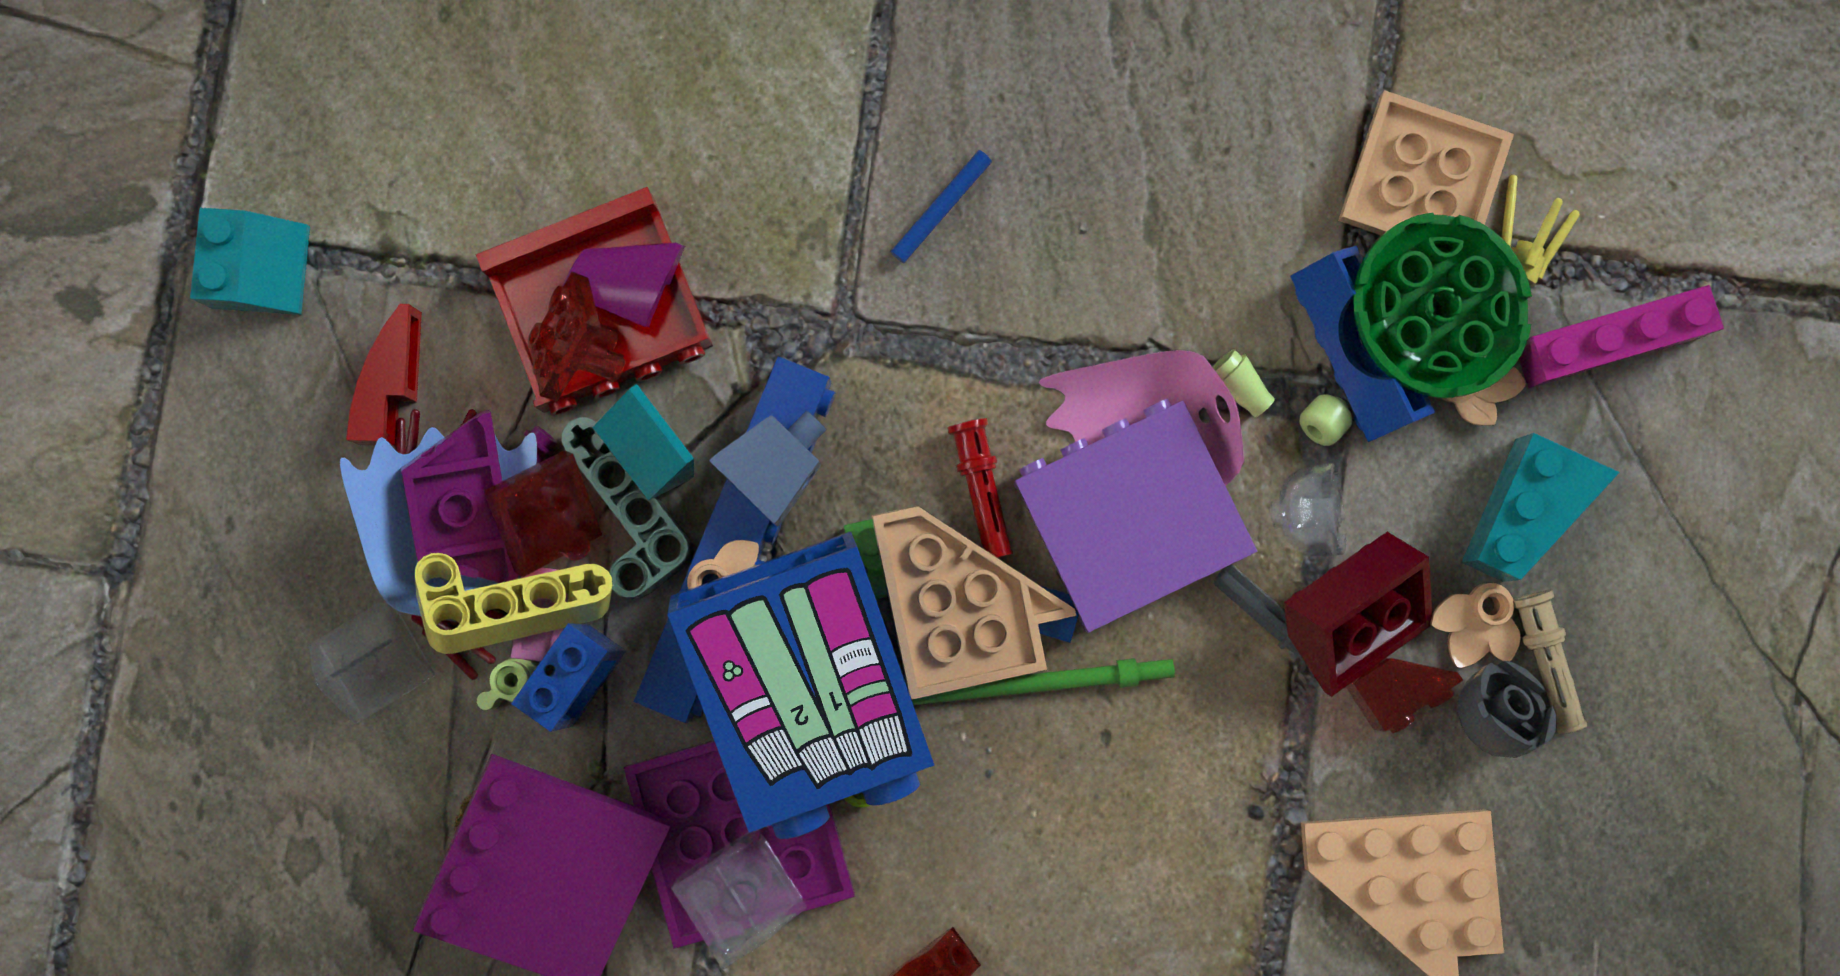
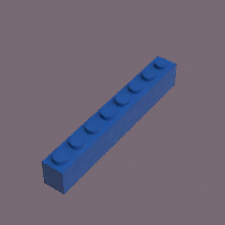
M778 356L747 431L771 415L787 430L806 410L816 419L819 415L826 417L836 392L829 390L832 384L830 377ZM816 441L808 448V450L811 453L814 449ZM726 479L679 593L688 590L687 580L692 568L700 561L714 559L720 549L729 542L747 540L758 543L759 552L755 565L764 563V561L759 560L765 543L773 545L782 523L777 527L731 481ZM707 574L703 577V584L719 579V577L715 574ZM668 618L633 702L683 723H688L692 721L694 715L701 717L704 712Z

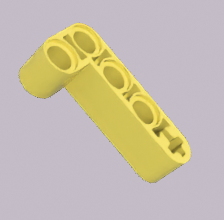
M431 553L419 560L415 567L416 597L426 637L433 649L444 654L458 653L565 628L568 623L583 624L600 619L609 609L613 586L612 577L609 572L597 564L579 565L466 591L464 590L459 567L449 555ZM439 577L449 581L441 587H432L426 584L430 579ZM566 594H568V602H565ZM539 598H546L555 604L549 608H539L532 602ZM491 609H501L508 613L501 619H492L485 615ZM447 619L455 620L460 624L452 630H443L436 626L439 622Z

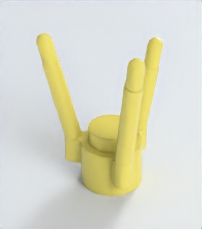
M1514 174L1508 178L1501 236L1510 248L1518 177ZM1556 198L1553 201L1534 242L1519 240L1516 247L1511 248L1522 264L1531 287L1536 286L1537 281L1543 279L1548 264L1579 218V211L1573 210L1546 250L1543 248L1563 204L1561 198Z

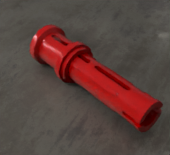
M981 418L949 426L947 430L949 435L954 436L960 461L956 465L957 472H960V476L966 477L982 548L997 558L1013 554V551L1010 547L992 469L996 468V463L998 462L996 456L990 453L985 431L989 424L987 418Z

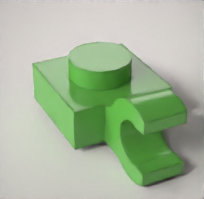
M872 519L844 525L845 533H852L864 567L868 570L870 584L876 600L888 597Z

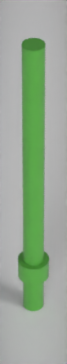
M1135 658L1116 660V665L1016 676L913 699L912 703L913 705L1117 683L1119 688L1138 686L1139 681L1174 678L1175 669L1173 659L1136 663Z

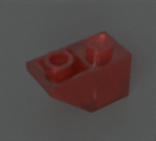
M1385 658L1346 686L1373 730L1385 732L1389 729L1391 733H1396L1412 724L1416 720L1413 713L1428 704L1430 708H1434L1453 697L1455 693L1451 688L1462 682L1463 679L1458 672L1394 658Z

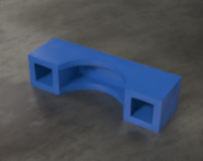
M1357 246L1332 252L1292 274L1290 277L1296 288V297L1299 303L1306 309L1315 328L1317 342L1325 349L1333 366L1335 380L1339 387L1344 390L1354 411L1355 423L1364 432L1367 441L1370 442L1435 413V410L1427 395L1409 390L1396 378H1390L1377 366L1365 349L1356 326L1353 297L1356 294L1354 286L1363 258Z

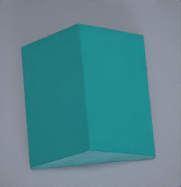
M637 384L628 389L593 426V429L648 500L694 477L693 456Z

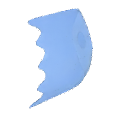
M434 427L427 430L417 448L408 454L398 453L386 439L379 438L374 447L370 465L365 470L355 468L346 458L340 459L344 488L372 579L387 604L397 611L421 616L415 586V567L418 562L400 468L444 438ZM529 433L517 448L510 451L505 450L495 436L519 579L526 556L537 462V441L534 433ZM461 575L465 591L498 584V582L479 577L475 579ZM433 578L426 584L432 587H441L449 581Z

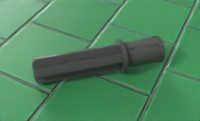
M1234 565L1224 567L1215 577L1214 585L1279 640L1278 647L1281 649L1287 647L1305 663L1288 637L1285 609Z

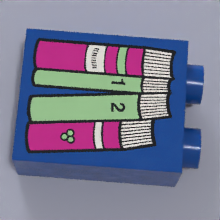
M851 532L670 596L667 615L749 833L772 825L775 836L779 839L798 837L819 828L829 820L830 815L827 804L862 792L868 805H883L908 796L920 786L916 772L934 766V762Z

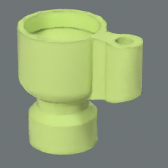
M509 658L498 664L490 675L491 690L482 692L477 697L479 708L482 710L496 709L504 699L513 702L539 665V662Z

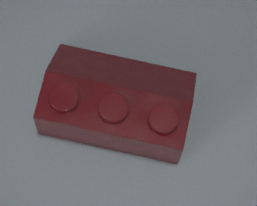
M1388 531L1370 544L1364 545L1354 555L1336 567L1329 569L1323 576L1304 589L1294 593L1291 598L1284 602L1288 637L1323 691L1330 697L1431 626L1432 601L1429 556Z

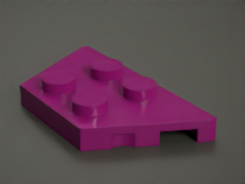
M489 410L481 411L400 469L417 562L431 553H443L455 560L459 567L460 575L475 579L479 577L502 583L519 579L492 416Z

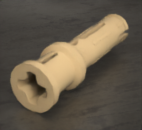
M1543 590L1514 598V608L1518 609L1526 635L1522 638L1523 643L1529 650L1534 651L1550 706L1553 705L1557 733L1575 732L1586 728L1587 722L1584 719L1574 681L1561 644L1565 640L1566 632L1563 627L1558 626L1551 599L1554 598L1553 590ZM1534 609H1537L1538 615L1542 626H1540L1538 623V619ZM1548 646L1552 657H1549L1546 649V647ZM1552 668L1556 669L1566 703L1562 701Z

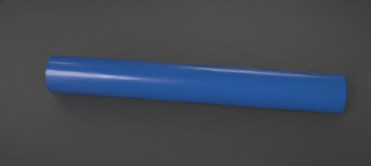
M978 150L890 251L895 258L905 263L992 163V160L984 152Z

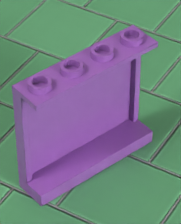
M1168 398L1144 409L1143 412L1146 418L1130 425L1127 418L1102 429L1105 438L1088 445L1086 439L1083 438L1062 448L1060 451L1063 458L1047 465L1044 458H1041L1019 469L1022 477L1015 480L1014 486L1016 490H1019L1079 614L1078 619L1087 633L1258 552L1183 400L1171 405Z

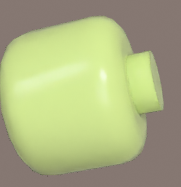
M1322 394L1317 396L1300 414L1299 423L1304 433L1312 441L1323 446H1331L1351 427L1353 418L1347 403L1343 399L1329 394Z

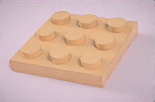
M1384 90L1379 97L1338 221L1378 235H1383L1387 230L1406 219L1426 213L1453 217L1462 215L1485 225L1514 134Z

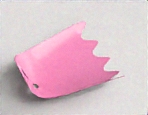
M1183 350L1146 354L1060 372L1042 378L1039 381L1041 386L1054 388L1065 395L1064 403L1050 415L1046 425L1050 428L1068 431L1073 435L1075 442L1083 438L1086 439L1088 445L1105 438L1102 429L1127 418L1130 425L1146 418L1143 412L1144 409L1168 398L1171 405L1182 400L1184 401L1225 486L1236 477L1244 463L1241 425L1236 402L1217 372L1206 358L1200 354ZM1217 395L1221 396L1228 405L1230 411L1229 423L1225 422L1219 414L1216 405ZM1202 408L1206 409L1210 423H1203L1200 420L1199 411Z

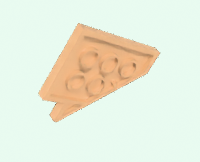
M919 506L871 515L906 685L911 700L1047 670L1038 624L1076 616V611L1073 607Z
M1482 809L1301 822L1304 868L1427 976H1459L1458 956L1504 953L1491 811Z

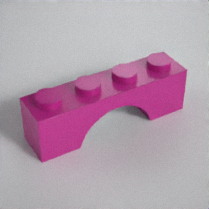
M1707 285L1528 338L1519 361L1529 389L1622 359L1700 339L1723 330L1724 326L1711 287Z

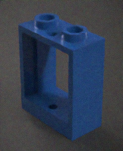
M568 623L511 704L550 732L573 727L626 653V650L589 624ZM549 664L555 667L550 676L545 673V668Z

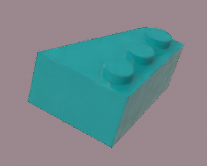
M1536 433L1515 439L1461 563L1502 582L1521 580L1620 472Z

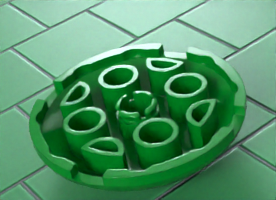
M1434 213L1417 215L1398 223L1381 235L1366 253L1360 265L1354 286L1356 294L1353 297L1354 316L1359 336L1365 349L1377 366L1390 378H1396L1405 388L1419 394L1439 398L1466 396L1479 392L1498 382L1512 369L1520 358L1527 344L1532 325L1528 324L1527 299L1532 297L1530 285L1522 264L1510 246L1497 233L1484 224L1462 215L1457 217L1434 215ZM1433 299L1441 305L1442 316L1433 315Z

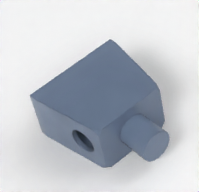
M807 410L788 430L771 415L715 454L709 461L778 527L821 467L820 461L808 448L827 429Z

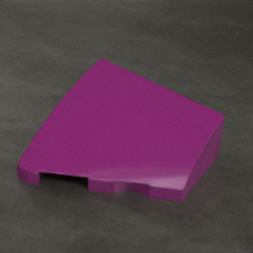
M675 242L584 249L571 267L560 291L644 327H649L665 285H670L685 246Z

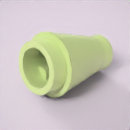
M1233 349L1212 366L1232 394L1235 402L1248 410L1254 417L1261 415L1273 404L1275 398L1268 392L1246 354L1241 356Z

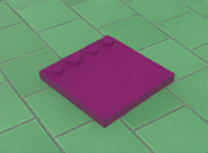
M714 740L623 767L634 807L667 818L670 821V829L651 869L674 949L855 897L854 887L830 804L826 805L830 818L825 824L798 837L779 839L775 836L772 825L751 833L748 832Z
M491 753L414 922L413 931L544 976H601L670 829V821L667 818Z

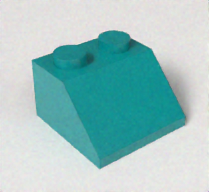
M200 207L190 299L211 309L301 315L310 226L245 210Z

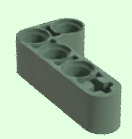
M587 417L575 418L564 427L562 444L566 452L637 544L618 558L610 567L609 574L612 577V590L626 598H643L682 570L691 561L693 544L658 496L648 500L625 469V478L620 486L616 488L606 487L604 483L606 470L613 465L621 464L612 452L609 453L610 449L593 429L597 422ZM587 431L593 435L591 442L604 455L596 458L591 451L580 446L583 442L580 437L582 432ZM640 501H649L653 508L651 519L643 525H636L631 517L633 507ZM668 537H676L681 544L680 554L675 560L665 562L659 555L660 543ZM638 565L643 571L644 579L639 588L630 591L624 586L622 576L627 567Z

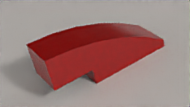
M410 304L398 305L384 324L366 357L356 383L349 411L347 441L358 445L375 446L377 440L382 437L391 446H395L399 401L417 402L422 312Z

